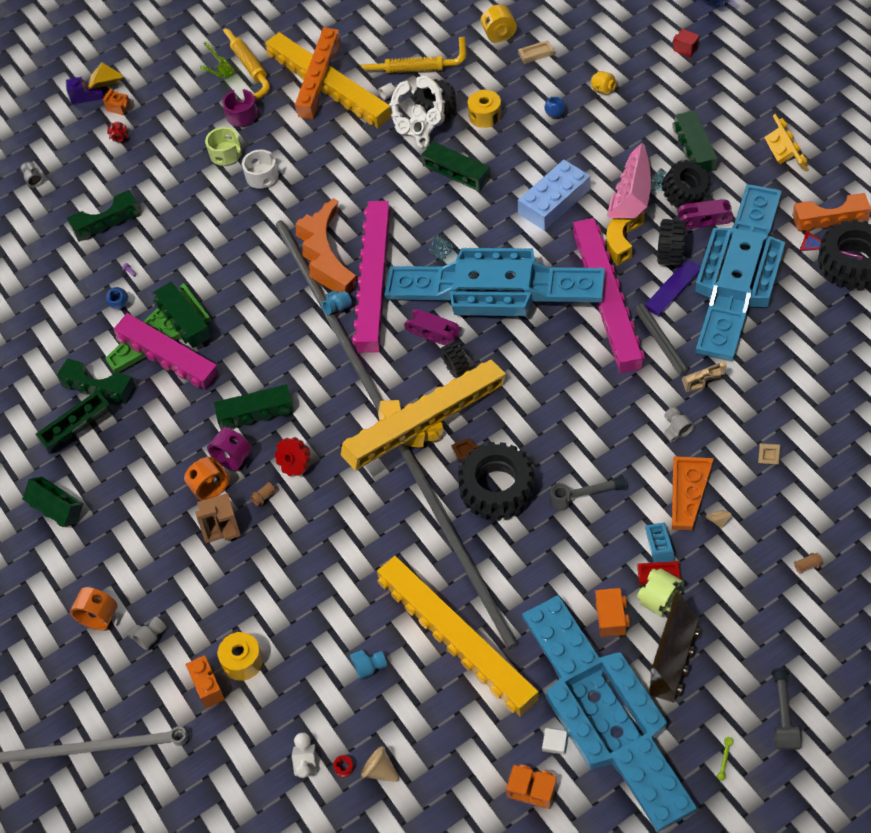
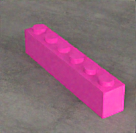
M128 313L114 327L116 339L120 343L130 345L137 353L142 352L149 360L159 362L164 369L174 371L181 379L186 378L197 388L201 387L206 390L218 375L216 364Z

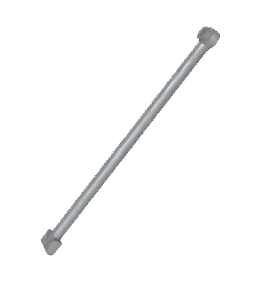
M179 726L173 728L170 732L6 751L0 752V763L164 743L182 746L187 742L188 734L183 727ZM178 736H183L181 740H177Z

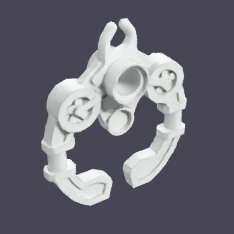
M424 75L417 77L416 85L422 89H431V93L436 98V101L433 102L434 108L426 113L423 106L415 105L412 108L411 119L402 117L403 114L399 112L398 106L401 105L402 96L412 91L410 81L399 83L394 90L391 103L389 104L392 108L391 118L395 123L396 131L403 135L415 137L420 149L423 148V145L420 143L421 139H426L424 147H428L430 141L429 134L435 126L441 125L445 118V100L442 98L443 89L433 79Z

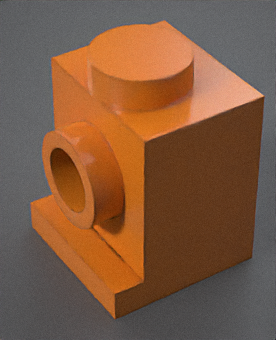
M111 88L103 98L106 111L124 115L131 105L127 94L114 92Z

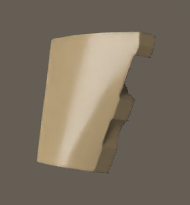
M720 362L682 377L686 392L705 388L706 381L721 378V375H724L726 371V362Z

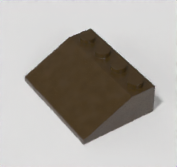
M677 592L675 593L651 667L649 689L650 696L673 703L675 702L676 695L681 696L684 684L680 682L682 676H687L689 665L686 663L688 658L692 659L695 646L692 643L694 639L698 640L701 630L700 627H697V616L682 595Z

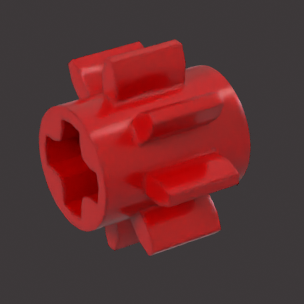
M121 122L111 123V127H107L109 139H112L114 142L124 141V137H128L127 126Z

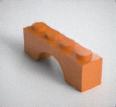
M860 193L847 195L846 202L835 209L821 208L813 201L794 203L792 216L797 231L827 228L837 223L841 224L842 221L846 220L848 222L852 220H858L859 222H863V220L869 221L871 207L866 194Z

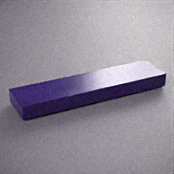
M686 259L647 301L645 306L649 312L660 317L698 276L701 266Z

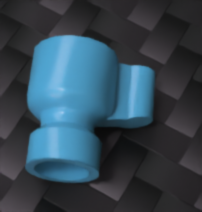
M336 290L326 294L327 300L322 302V309L328 315L335 312V310L343 311L351 306V298L346 291L339 293Z
M363 650L350 654L351 661L360 680L373 675L377 668L383 669L387 667L382 651L374 653L373 657L366 655Z

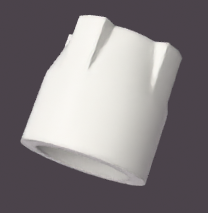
M389 83L379 88V94L383 100L392 97L396 88L392 83Z

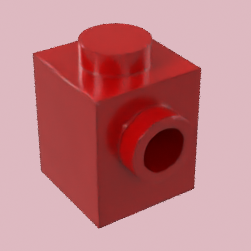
M682 29L673 38V51L691 58L699 48L700 35Z

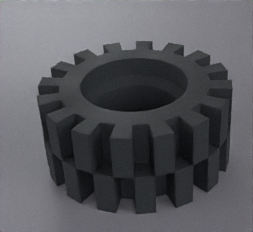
M456 341L440 348L444 364H446L447 370H449L453 377L457 378L466 371H470L468 359Z

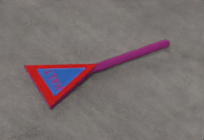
M807 231L799 251L820 250L821 241ZM841 251V253L845 255L853 256L860 259L864 258L863 256L858 254L850 253L847 251Z

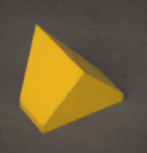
M101 63L91 74L88 88L93 89L117 84L123 78V75L106 64Z

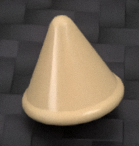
M383 746L379 747L371 755L361 772L362 778L397 782L399 779Z

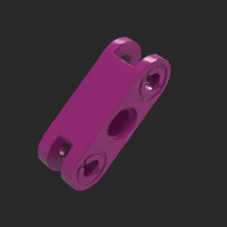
M726 199L684 204L677 210L680 220H685L686 229L723 225L731 222L734 218L733 212L729 210L731 207L730 202Z
M414 309L411 312L413 320H407L404 323V327L409 333L444 346L455 341V337H458L461 333L460 326L455 322L419 309Z

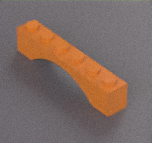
M324 27L322 29L295 102L298 117L314 119L326 70L331 60L337 55L341 45L338 29Z

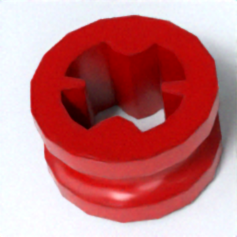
M341 755L334 760L333 767L337 776L346 778L353 773L354 765L350 757ZM346 762L349 767H345L346 770L341 771V768L338 766H342L341 763Z

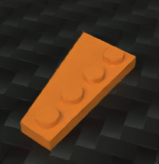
M673 456L672 529L693 530L714 458Z

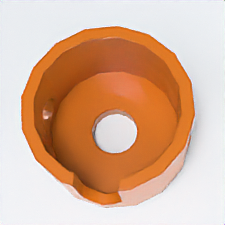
M205 457L194 462L188 468L184 481L195 497L203 501L220 495L228 486L230 478L216 458ZM216 475L219 476V482L217 484L214 483V478Z
M86 587L80 590L69 612L78 623L101 631L106 630L118 605L108 594ZM88 612L95 615L96 617H90Z

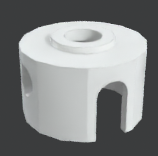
M255 150L243 158L242 167L246 182L251 187L263 189L277 181L279 172L276 160L273 159L271 152ZM254 159H258L256 163L252 164Z

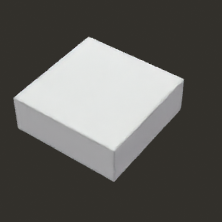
M545 728L542 751L564 754L567 731Z

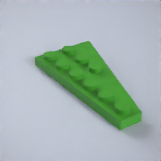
M183 283L180 286V293L205 324L210 322L208 314ZM157 308L143 321L175 341L181 338V333L179 331L176 332L172 327L171 320L167 321L165 319L162 309ZM120 343L105 359L115 373L124 370L146 356L142 352H135L130 345Z

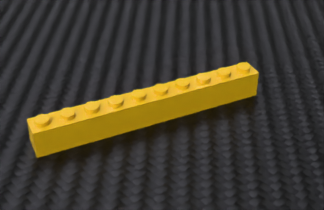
M278 32L265 42L267 55L289 68L291 72L296 73L304 80L313 54ZM328 65L321 91L325 95H329L335 102H339L347 110H351L358 117L363 118L369 125H373L377 129L391 119V107L387 103Z
M492 360L479 364L475 369L466 371L459 378L452 379L448 384L438 387L428 395L422 396L413 404L410 403L404 409L393 412L388 418L379 420L372 427L363 429L356 436L347 438L342 443L341 456L355 471L502 387L506 373Z
M396 556L377 570L379 585L383 589L387 588L398 603L401 601L405 605L406 611L411 616L415 615L423 628H429L433 632L434 638L439 643L443 642L452 656L455 657L457 655L461 659L462 665L467 670L471 669L481 684L484 685L486 683L491 688V693L497 699L501 698L511 713L516 712L521 717L539 700L538 691Z

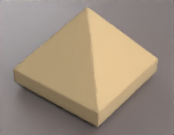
M760 443L758 463L779 464L780 445Z
M724 509L706 515V519L720 528H723L731 517V513Z

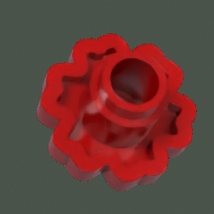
M297 437L285 438L276 445L278 450L274 453L276 464L281 466L283 473L288 476H299L308 470L309 466L307 463L311 460L310 449L304 445L302 440H299Z

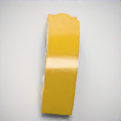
M645 213L639 214L636 218H613L607 228L606 248L611 260L617 266L632 258V245L624 236L644 224Z
M399 400L380 401L378 410L379 420H384L393 412L400 411ZM442 422L403 444L411 447H423L424 441L441 440Z

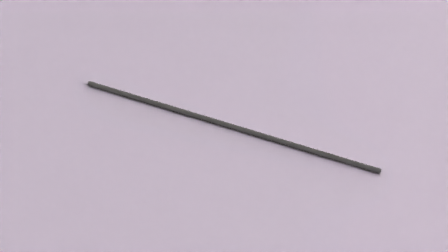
M280 220L276 223V227L322 309V302L327 299L317 281L309 277L310 269L285 223ZM323 311L378 411L380 401L383 400L334 312L328 315ZM404 444L399 445L397 448L505 645L509 650L515 648L517 643L409 447Z

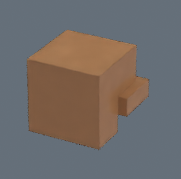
M228 493L197 502L199 511L195 513L205 543L225 538L226 541L241 536Z

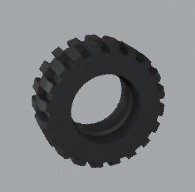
M842 221L841 224L837 223L832 228H829L822 237L818 255V266L823 276L828 277L827 280L832 284L836 283V286L840 288L842 286L847 287V290H853V288L863 290L864 287H867V289L871 287V224H868V221ZM856 250L866 254L869 258L855 260L846 257L841 251Z
M489 442L487 446L482 444L478 446L477 450L472 449L468 453L469 457L465 456L463 458L462 465L459 466L458 470L459 492L464 505L468 509L471 508V512L474 515L479 513L481 518L487 520L490 517L492 521H498V518L507 520L510 519L512 514L513 516L520 514V509H526L528 502L533 497L534 469L530 459L526 458V454L522 450L517 451L516 446L510 445L509 447L503 442H500V444ZM492 471L505 472L515 480L511 487L500 492L488 491L478 484L479 479L484 474Z

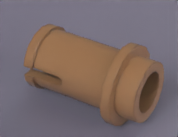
M268 482L259 491L253 492L250 499L256 506L263 505L264 501L275 493L276 490Z
M812 552L810 556L794 561L796 571L801 574L814 567L819 568L823 562L818 553L814 554Z

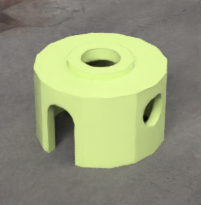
M219 127L209 132L206 136L205 143L213 163L229 165L240 158L242 148L238 134L234 129ZM226 135H230L232 139L227 138Z

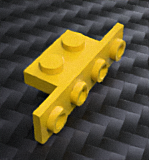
M774 114L773 118L779 128L764 138L777 162L782 164L795 155L799 164L807 171L806 163H808V160L803 153L800 155L799 151H801V148L796 141L793 142L792 139L795 137L792 132L786 130L787 123L783 118L779 119Z

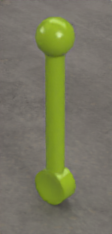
M731 737L724 739L725 750L721 770L717 774V778L720 781L726 778L725 768L729 748L733 744Z

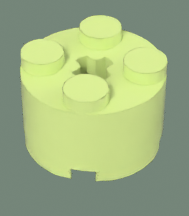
M661 568L658 570L653 569L648 576L649 582L646 587L640 589L637 598L640 599L641 606L664 618L666 616L664 612L666 610L670 611L675 593L681 594L678 588L679 585H684V581Z

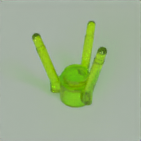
M204 42V45L220 63L217 65L218 72L202 65L200 68L217 75L219 78H229L233 74L234 68L230 66L224 56L220 57L207 42Z

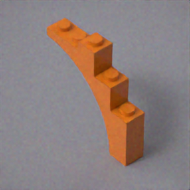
M332 198L323 205L319 212L314 213L312 217L306 214L297 221L295 226L296 236L304 241L302 256L311 261L309 277L332 291L336 290L338 293L346 291L349 293L355 286L356 275L337 260L327 241L326 230L331 220L337 214L339 204L338 200Z

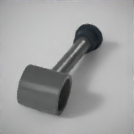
M621 474L619 477L613 478L612 481L570 490L566 484L557 483L550 490V505L555 510L562 511L569 507L571 498L609 489L626 490L624 477Z
M775 668L771 671V674L774 676V682L777 684L781 727H775L774 731L776 750H799V728L790 726L786 690L789 670L786 668Z

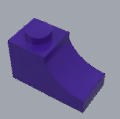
M82 77L66 80V91L72 105L103 99V88L89 89V82L84 81Z

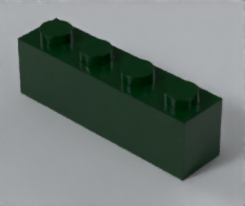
M695 110L676 114L675 122L672 123L673 130L677 132L680 145H683L684 154L686 157L688 156L689 162L695 161V164L702 165L701 168L706 169L707 172L715 171L718 158Z
M432 142L421 154L424 167L478 192L491 179L489 166L473 160L471 157L464 156L457 151H453L442 144Z
M172 281L153 291L155 306L163 310L162 313L167 321L171 320L172 327L176 332L179 331L181 333L180 336L185 344L189 343L194 348L211 338L208 326Z
M287 384L214 402L220 430L222 428L232 429L294 413Z
M96 390L35 434L37 440L47 453L50 454L111 410L110 404L100 391Z

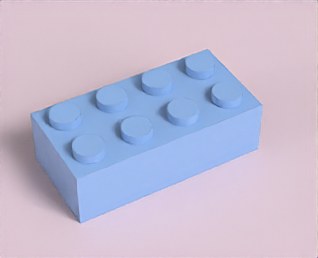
M566 160L561 161L518 199V214L545 231L590 191V175Z

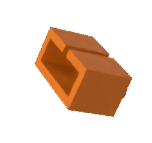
M621 589L595 590L600 637L626 635V627H629V616L624 614L623 608H627L625 595H621Z
M205 655L185 664L205 709L225 700Z
M513 765L506 788L507 798L550 809L557 786V777L548 771L533 772L532 768L527 765Z

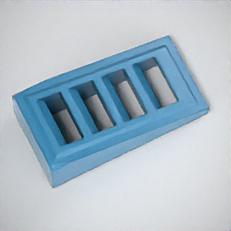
M665 522L645 526L653 562L674 561V551Z

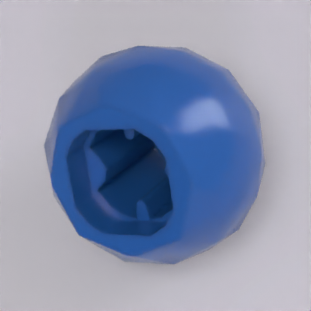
M559 97L549 98L544 105L546 114L552 118L561 116L565 111L564 101Z
M114 287L106 294L107 304L113 309H122L128 303V293L123 288Z

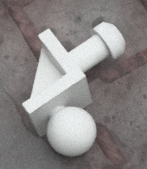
M299 733L294 739L296 747H293L292 762L294 775L305 778L309 774H316L317 772L314 757L315 744L310 745L308 734Z

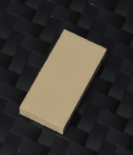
M549 40L518 49V54L525 64L554 55V49Z

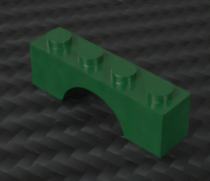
M130 190L114 196L111 207L105 212L87 214L80 211L67 217V221L77 241L80 242L140 215L141 212Z
M68 358L57 374L62 387L78 390L83 394H92L99 390L105 399H109L114 403L127 404L136 388L132 376L118 372L104 379H91L88 377L87 370L82 362Z

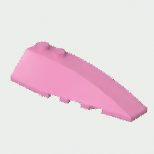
M643 143L630 153L625 165L626 169L620 176L622 180L615 188L618 190L617 194L614 193L610 200L607 213L609 218H636L648 209L651 173L648 155Z

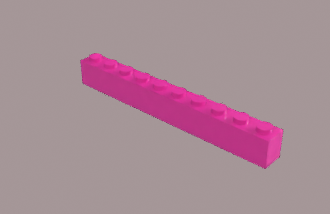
M368 201V207L364 209L366 222H363V232H365V235H362V246H364V249H361V259H363V262L359 264V271L361 273V277H358L360 291H357V302H359V305L355 307V313L358 318L354 320L356 334H353V345H356L358 353L380 352L391 213L389 201Z
M594 218L573 222V235L584 268H605L602 302H596L619 373L642 369V361H645L644 352L638 347L640 346L638 335H634L633 321H629V309L627 306H624L623 292H619V280L614 277L613 264L610 265L609 252L604 249L606 247L605 240L600 237L599 224L596 225Z

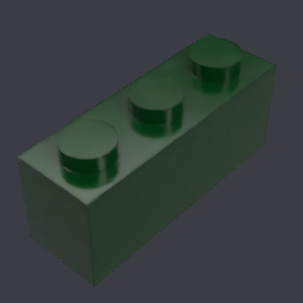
M42 476L28 479L22 498L30 507L39 510L45 517L51 518L61 527L77 524L84 503Z

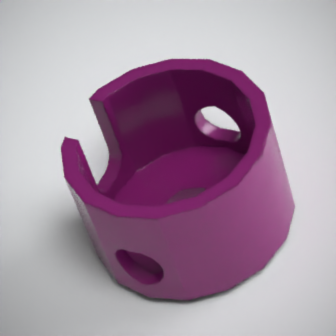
M243 89L244 100L236 98L235 90L230 91L223 98L222 104L226 119L233 126L242 127L249 125L258 116L254 94L246 89Z
M222 428L207 446V451L211 457L218 460L222 467L231 471H237L252 453V448L248 441L238 432L229 428ZM224 452L228 453L231 458H227Z

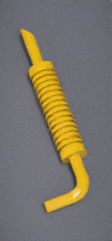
M223 29L231 41L230 48L254 81L261 82L263 86L260 91L254 94L256 101L265 96L269 91L270 85L266 80V71L241 38H236L229 29Z
M459 37L460 53L455 59L442 60V56H437V58L436 56L434 58L432 56L430 58L421 57V59L419 57L417 59L414 57L413 59L412 57L411 59L404 58V60L403 58L401 60L400 58L398 60L395 58V60L385 59V63L362 64L360 66L366 71L385 70L386 74L391 72L398 73V71L399 73L401 71L402 73L404 71L407 73V71L414 72V70L415 72L417 70L418 72L420 70L422 72L423 70L433 71V69L434 71L436 69L443 71V66H457L465 60V37Z

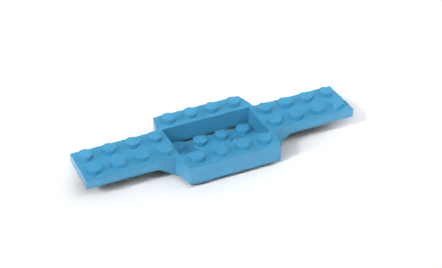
M746 184L733 227L713 228L695 287V292L711 298L697 343L696 353L733 361L748 307L769 306L785 247V242L769 236L780 201L781 190ZM746 244L750 246V249L742 250L740 246ZM763 247V255L760 261L753 289L751 290V282L756 269L761 248ZM739 272L742 274V277L734 278L732 273Z
M461 248L456 261L443 267L390 266L385 298L399 300H451L454 315L527 316L533 301L602 302L605 268L547 267L535 262L533 248ZM472 273L479 274V277L476 279L469 278ZM508 273L516 275L513 279L505 278ZM459 289H461L462 291H466V290H468V289H477V290H480V291H485V290H498V291L515 290V291H522V290H523L524 292H458V290H459Z
M559 595L522 614L523 620L559 678L546 691V699L590 771L612 765L623 777L657 833L696 812L697 807L654 743V740L666 730L667 722L621 652L598 657ZM603 672L605 673L606 677L608 678V680L618 693L619 697L629 710L630 714L640 727L641 731L644 734L643 736L640 735V733L634 726L633 722L623 709L622 705L612 692L611 688L603 678ZM592 692H597L601 698L598 702H591L588 699V695ZM615 727L623 730V735L619 738L613 737L610 733Z

